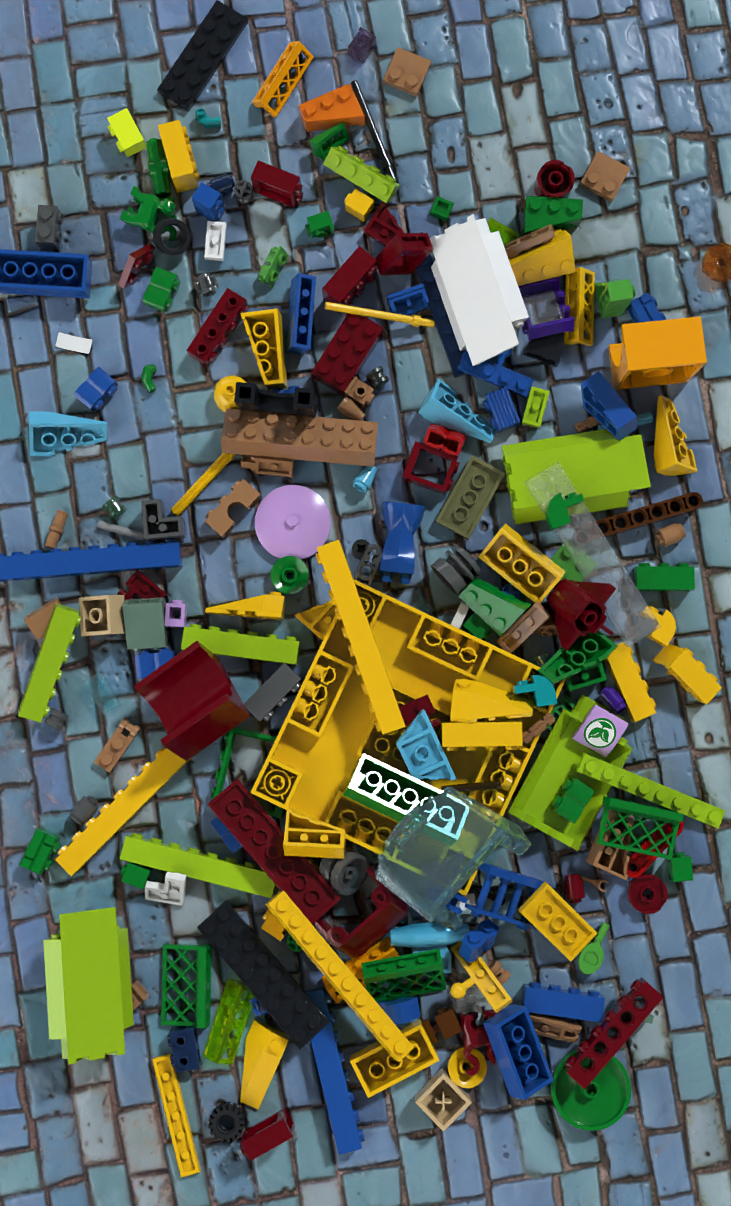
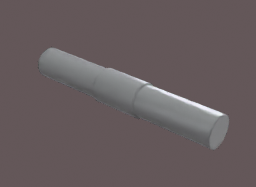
M104 521L98 522V528L146 541L142 532Z

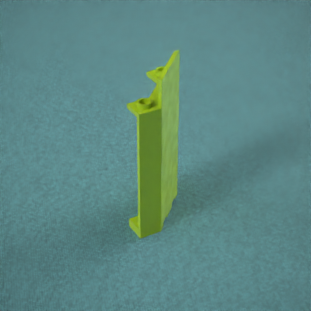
M607 429L501 446L507 489L511 498V514L515 525L546 520V505L559 493H561L563 500H565L564 496L575 492L576 495L582 493L584 501L567 508L568 514L571 516L627 507L628 498H631L630 490L651 487L641 434L627 436L619 441Z
M583 694L579 698L574 710L572 709L569 712L563 709L508 811V813L579 851L603 805V796H608L613 787L576 771L582 754H588L623 768L633 749L627 744L628 740L621 737L611 752L604 757L572 739L573 733L584 722V716L594 704L608 711L606 707ZM617 715V717L627 722V719L620 715ZM571 777L578 779L594 790L593 796L584 807L582 814L575 824L551 810L553 799L561 794L564 781Z

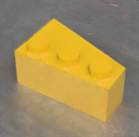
M672 644L665 646L655 656L653 661L656 664L663 665L667 669L666 673L668 675H673L680 682L679 685L697 701L707 705L722 688L717 683L719 680L705 670L706 666L702 662L696 661L693 658L694 654L685 647L683 649Z

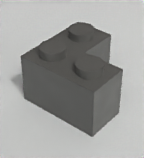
M161 499L141 501L144 539L146 541L186 538L185 522L182 516L165 518L164 502Z

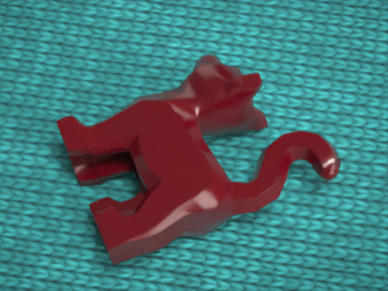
M493 1009L484 1010V1021L497 1013ZM475 1011L461 1014L462 1039L464 1043L463 1054L465 1059L473 1065L471 1069L465 1071V1074L469 1077L476 1075L480 1070L478 1058L471 1054L472 1049L486 1046L485 1060H491L493 1065L496 1064L497 1060L484 1025H476L478 1012Z

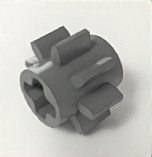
M209 273L199 275L197 277L198 282L194 283L197 293H202L203 297L215 294V288L219 287L215 276L211 277Z

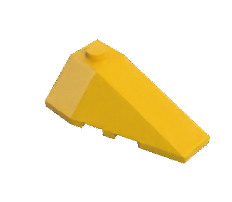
M456 679L453 688L450 721L475 723L477 719L488 718L489 721H493L495 717L505 716L508 719L530 717L533 715L534 701L475 680Z
M254 1019L246 1037L240 1102L258 1110L287 1046L289 1037L285 1032Z

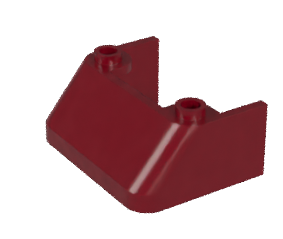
M374 864L367 868L366 871L379 885L373 890L371 895L372 902L378 908L350 934L341 926L332 928L323 916L314 923L316 928L332 946L351 958H358L404 918L409 910V906L404 898Z

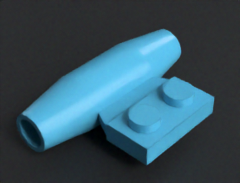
M448 921L410 924L391 929L390 943L391 946L414 948L412 953L440 949L444 973H452L451 953L446 945L461 942L464 935L469 932L468 923Z

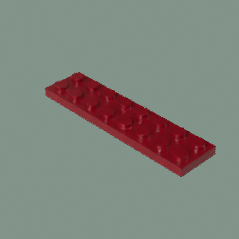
M238 778L207 804L280 891H285L312 925L341 899L306 857L284 855V832Z

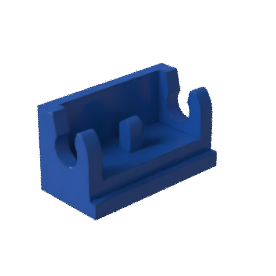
M423 284L387 295V303L391 313L408 316L429 309V300Z

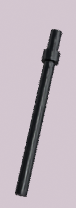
M353 80L351 86L365 115V121L381 158L380 164L382 169L386 171L387 175H390L397 181L393 171V163L387 156L357 80Z

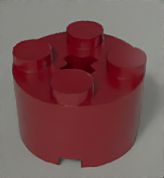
M560 160L546 162L539 170L535 180L534 190L536 196L568 198L575 182L572 168Z

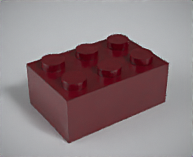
M359 246L322 288L323 301L352 306V300L362 295L366 284H371L377 276V260Z

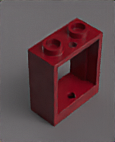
M259 160L257 161L251 175L254 193L295 208L297 203H300L303 198V185H301L300 177Z
M397 233L375 258L380 276L410 275L434 250L428 233Z
M415 441L402 480L445 495L446 490H451L454 481L450 479L452 473H457L460 465L457 462L458 456L450 455L440 449ZM420 450L451 461L443 486L412 475Z
M286 1107L244 1131L240 1149L245 1157L248 1156L250 1161L293 1137L295 1124Z

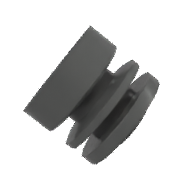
M454 544L451 547L453 553L449 550L445 552L449 559L448 562L440 557L430 567L454 594L459 595L467 587L463 578L465 577L472 582L475 580L472 573L479 576L482 572L474 558L466 550Z

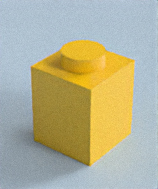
M356 188L344 200L345 211L365 222L374 208V200Z

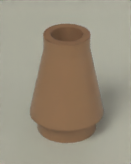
M345 397L337 407L340 411L339 413L353 420L361 421L366 415L351 398Z

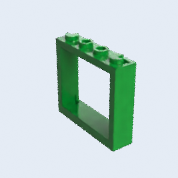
M235 727L228 731L224 738V741L227 742L226 749H222L219 759L222 761L221 768H217L215 779L218 782L217 786L212 788L211 799H214L223 791L236 734L272 743L275 742L277 737ZM276 805L275 811L264 810L269 816L281 819L284 809Z

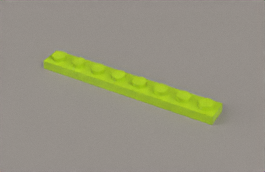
M585 753L582 754L576 769L577 772L718 829L725 814L723 809Z

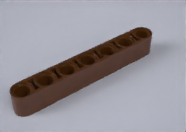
M697 492L684 494L584 524L575 530L573 537L578 544L590 543L693 512L702 505L703 498ZM689 498H693L696 501L695 506L689 504ZM671 503H674V504L677 505V507H678V511H677V512H674V511L671 510V508H670V504H671ZM652 509L659 510L660 516H653ZM634 514L641 516V523L634 520ZM616 519L623 521V528L616 526ZM598 525H603L605 527V534H601L598 532ZM580 530L587 532V539H582L579 536Z

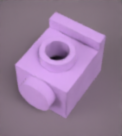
M171 600V603H166L165 626L167 628L187 627V605L183 604L182 600ZM176 611H180V617L178 618L174 617Z

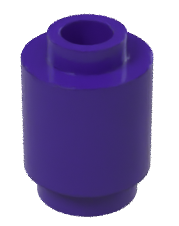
M606 687L599 693L600 702L615 716L627 708L624 698L614 687Z

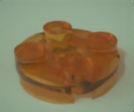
M720 243L710 247L704 254L702 272L711 280L724 283L731 279V245ZM724 259L726 266H719L717 260Z

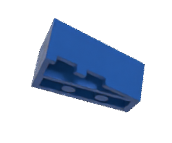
M599 371L581 383L583 408L616 439L620 441L637 429L638 417L636 413L628 407Z

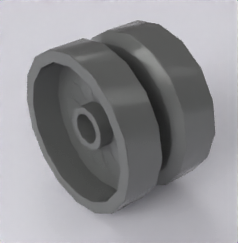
M345 845L344 859L323 858L320 862L319 873L335 891L347 896L358 891L364 884L368 876L366 869L369 868V862L366 857Z

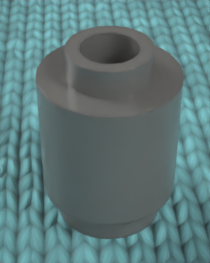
M90 795L88 797L83 796L73 808L70 817L80 825L87 823L99 808L97 805L98 801Z

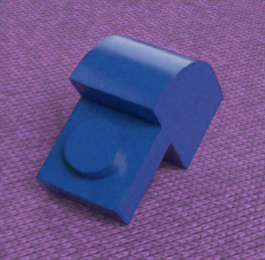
M404 997L394 1001L378 1002L379 1006L395 1025L407 1023L421 1017L417 997Z

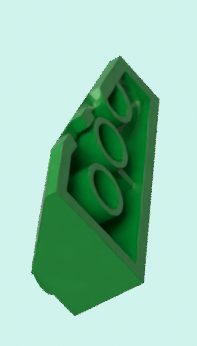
M599 630L594 634L590 632L586 634L587 636L579 635L568 651L561 647L538 670V673L547 678L552 684H556L604 661L618 646Z

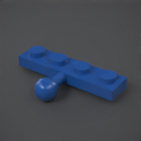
M512 348L499 354L496 363L486 360L475 366L472 365L468 352L464 351L457 368L461 372L497 387H507L509 392L524 398L528 397L534 381L532 378L503 367L505 358L509 357L512 353Z

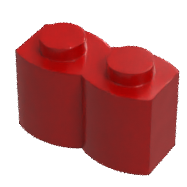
M431 423L423 442L432 448H441L450 455H459L466 436L463 433L448 430L441 425Z

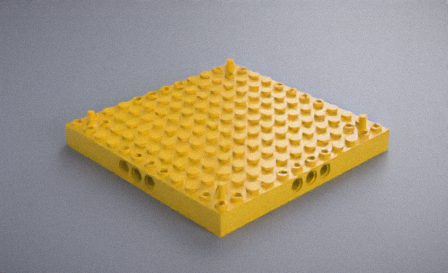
M353 579L399 707L428 694L436 712L429 715L431 721L439 718L440 723H464L450 721L452 695L456 679L475 680L513 694L512 686H517V681L528 680L529 684H531L530 676L540 675L538 670L541 667ZM335 614L250 793L285 810H292L295 814L306 815L314 821L325 822L344 829L346 839L466 896L477 874L479 863L483 861L541 733L533 737V740L529 743L523 742V746H518V750H506L505 746H498V750H486V746L478 747L476 751H466V747H458V751H446V747H442L456 779L430 780L424 778L421 781L441 790V786L501 781V788L448 793L471 804L460 836L452 846L344 796L343 793L356 762L363 753L410 776L411 774L396 745V741L407 729V726L385 735L382 732H377L374 723L377 717L375 713L371 714L367 702L371 700L369 695H365L361 686V683H364L362 675L358 676L354 667L357 664L355 656L351 657L348 646L351 645L349 638L345 639L341 627H344L342 619L338 620ZM566 679L553 684L556 698H558ZM533 691L515 694L534 701ZM534 704L533 715L530 717L508 719L505 716L495 717L493 721H489L488 718L477 719V722H522V733L529 731L528 729L538 720H542L543 716L547 713H551L554 705L535 707ZM441 726L434 728V731L441 744Z

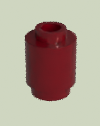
M580 874L564 875L565 899L570 900V903L582 902L581 899L585 898L583 878H580Z

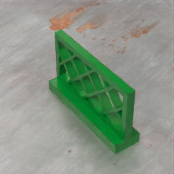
M603 796L602 804H604L596 841L597 844L672 860L679 822H683L684 814ZM609 810L615 811L619 816L612 823L608 820ZM629 815H634L637 822L629 827L624 819ZM652 819L656 826L647 831L643 822ZM622 821L626 830L617 835L613 826ZM666 823H672L671 832L665 835L661 827ZM640 825L644 834L636 839L632 830ZM610 829L615 838L609 842L603 841L604 833ZM658 829L663 838L654 843L650 834ZM629 833L633 842L626 846L620 838ZM647 837L651 846L644 850L638 842ZM664 841L668 845L667 854L660 853L657 848Z
M163 944L161 1025L197 1026V1028L204 1029L210 1025L211 944ZM168 949H175L180 955L174 962L168 957ZM189 950H197V959L193 963L185 955ZM181 958L189 965L184 972L176 966V963ZM172 967L180 975L174 982L168 977V971ZM190 968L196 973V979L193 982L184 975ZM181 977L189 985L183 992L175 985ZM171 987L179 995L173 1002L167 996V992ZM190 988L196 993V999L192 1003L184 995ZM180 998L188 1005L183 1012L175 1005ZM171 1007L179 1015L175 1020H167V1011ZM189 1008L196 1014L195 1021H189L184 1016V1013Z
M440 949L361 963L366 990L371 996L376 991L381 992L380 995L372 996L377 1003L446 990ZM423 975L429 977L426 981L420 979ZM404 979L409 980L406 985L400 982ZM434 980L441 982L439 984H431ZM385 982L390 984L387 988L382 987ZM415 983L420 985L418 988H412ZM395 987H398V988L401 989L400 991H397V992L392 991Z

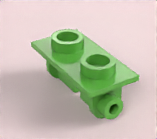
M274 246L273 249H270L265 260L270 265L263 264L258 274V281L261 283L266 282L271 288H273L278 280L279 274L289 256L281 246L279 248Z

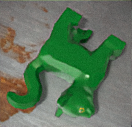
M133 186L130 194L134 197V201L140 204L138 212H135L132 207L128 206V211L123 210L120 217L122 222L131 226L141 227L143 230L153 234L159 212L170 218L177 219L175 215V199L171 196L160 199L153 194L140 193L139 188ZM172 225L165 227L162 231V234L165 232L170 233V241H173L177 236V231Z

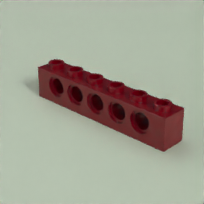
M642 977L639 980L636 979L631 984V990L627 995L624 994L618 999V1005L614 1010L611 1009L606 1013L600 1026L596 1025L593 1028L590 1038L580 1043L577 1053L574 1056L571 1055L565 1061L564 1070L582 1088H587L664 998ZM641 996L642 1003L634 1005V999ZM623 1012H629L627 1020H621ZM616 1027V1033L609 1036L607 1034L608 1029ZM597 1043H603L601 1050H594V1046ZM584 1058H590V1063L587 1066L581 1065V1061Z

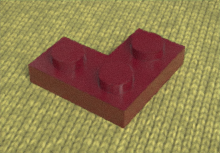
M149 243L129 254L118 283L119 286L124 289L137 282L139 270L144 265H149L155 257L153 255L156 249L154 245Z

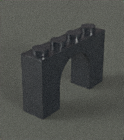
M236 382L234 402L240 410L316 417L318 396L315 389L295 388V393H275L259 389L253 383Z

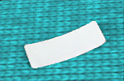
M59 332L55 346L89 354L93 340Z

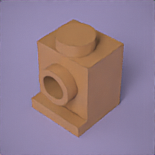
M354 376L345 390V397L351 398L356 404L364 408L366 404L370 405L375 397L373 394L374 389ZM362 389L364 394L360 395L357 391Z
M138 980L131 985L132 997L134 998L133 1010L150 995Z

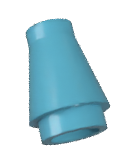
M366 466L355 477L353 486L358 491L366 493L367 490H370L378 469L375 466Z

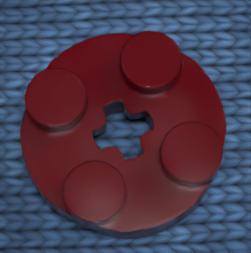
M641 874L629 882L627 897L634 909L644 914H653L658 912L666 903L668 891L666 885L658 877L652 874ZM647 888L649 891H652V895H649V899H646L645 896H642V893L645 892V889Z

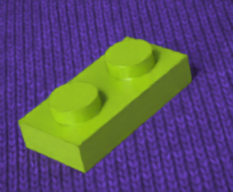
M531 386L521 424L540 428L550 391Z

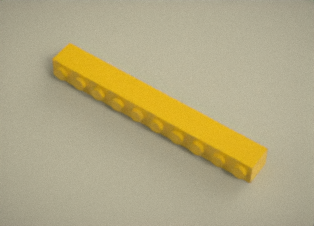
M339 540L316 547L318 553L315 554L319 565L322 564L325 570L321 572L325 583L329 582L331 590H328L332 602L336 601L338 607L334 609L338 620L342 619L344 627H341L345 639L349 638L351 644L348 646L351 657L355 656L357 664L354 665L358 676L362 675L364 683H361L365 695L368 694L371 700L367 702L371 714L375 713L377 720L374 721L377 732H382L385 735L405 728L403 717Z
M161 748L155 754L156 759L152 763L147 762L141 768L143 772L138 777L136 775L127 782L129 786L124 791L122 789L113 796L115 800L110 805L108 803L99 810L101 814L96 819L94 817L85 824L87 828L82 833L80 831L71 838L73 842L68 847L66 845L57 852L59 856L55 860L71 877L75 875L189 760L185 761L167 748Z
M285 891L278 892L265 904L389 1055L394 1060L400 1062L414 1048L413 1045Z

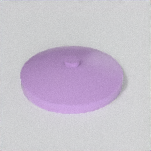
M286 485L271 491L264 497L256 511L255 531L262 546L271 555L279 559L286 556H294L301 560L307 559L318 552L316 547L325 545L330 534L331 518L326 503L316 492L304 486Z

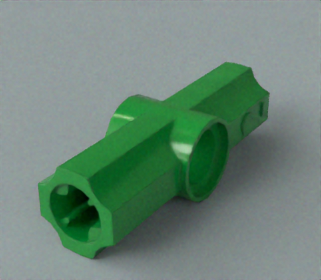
M152 138L146 141V147L149 157L148 168L153 180L155 196L161 199L168 198L172 194L168 177L170 172L167 159L165 158L163 143L161 139Z

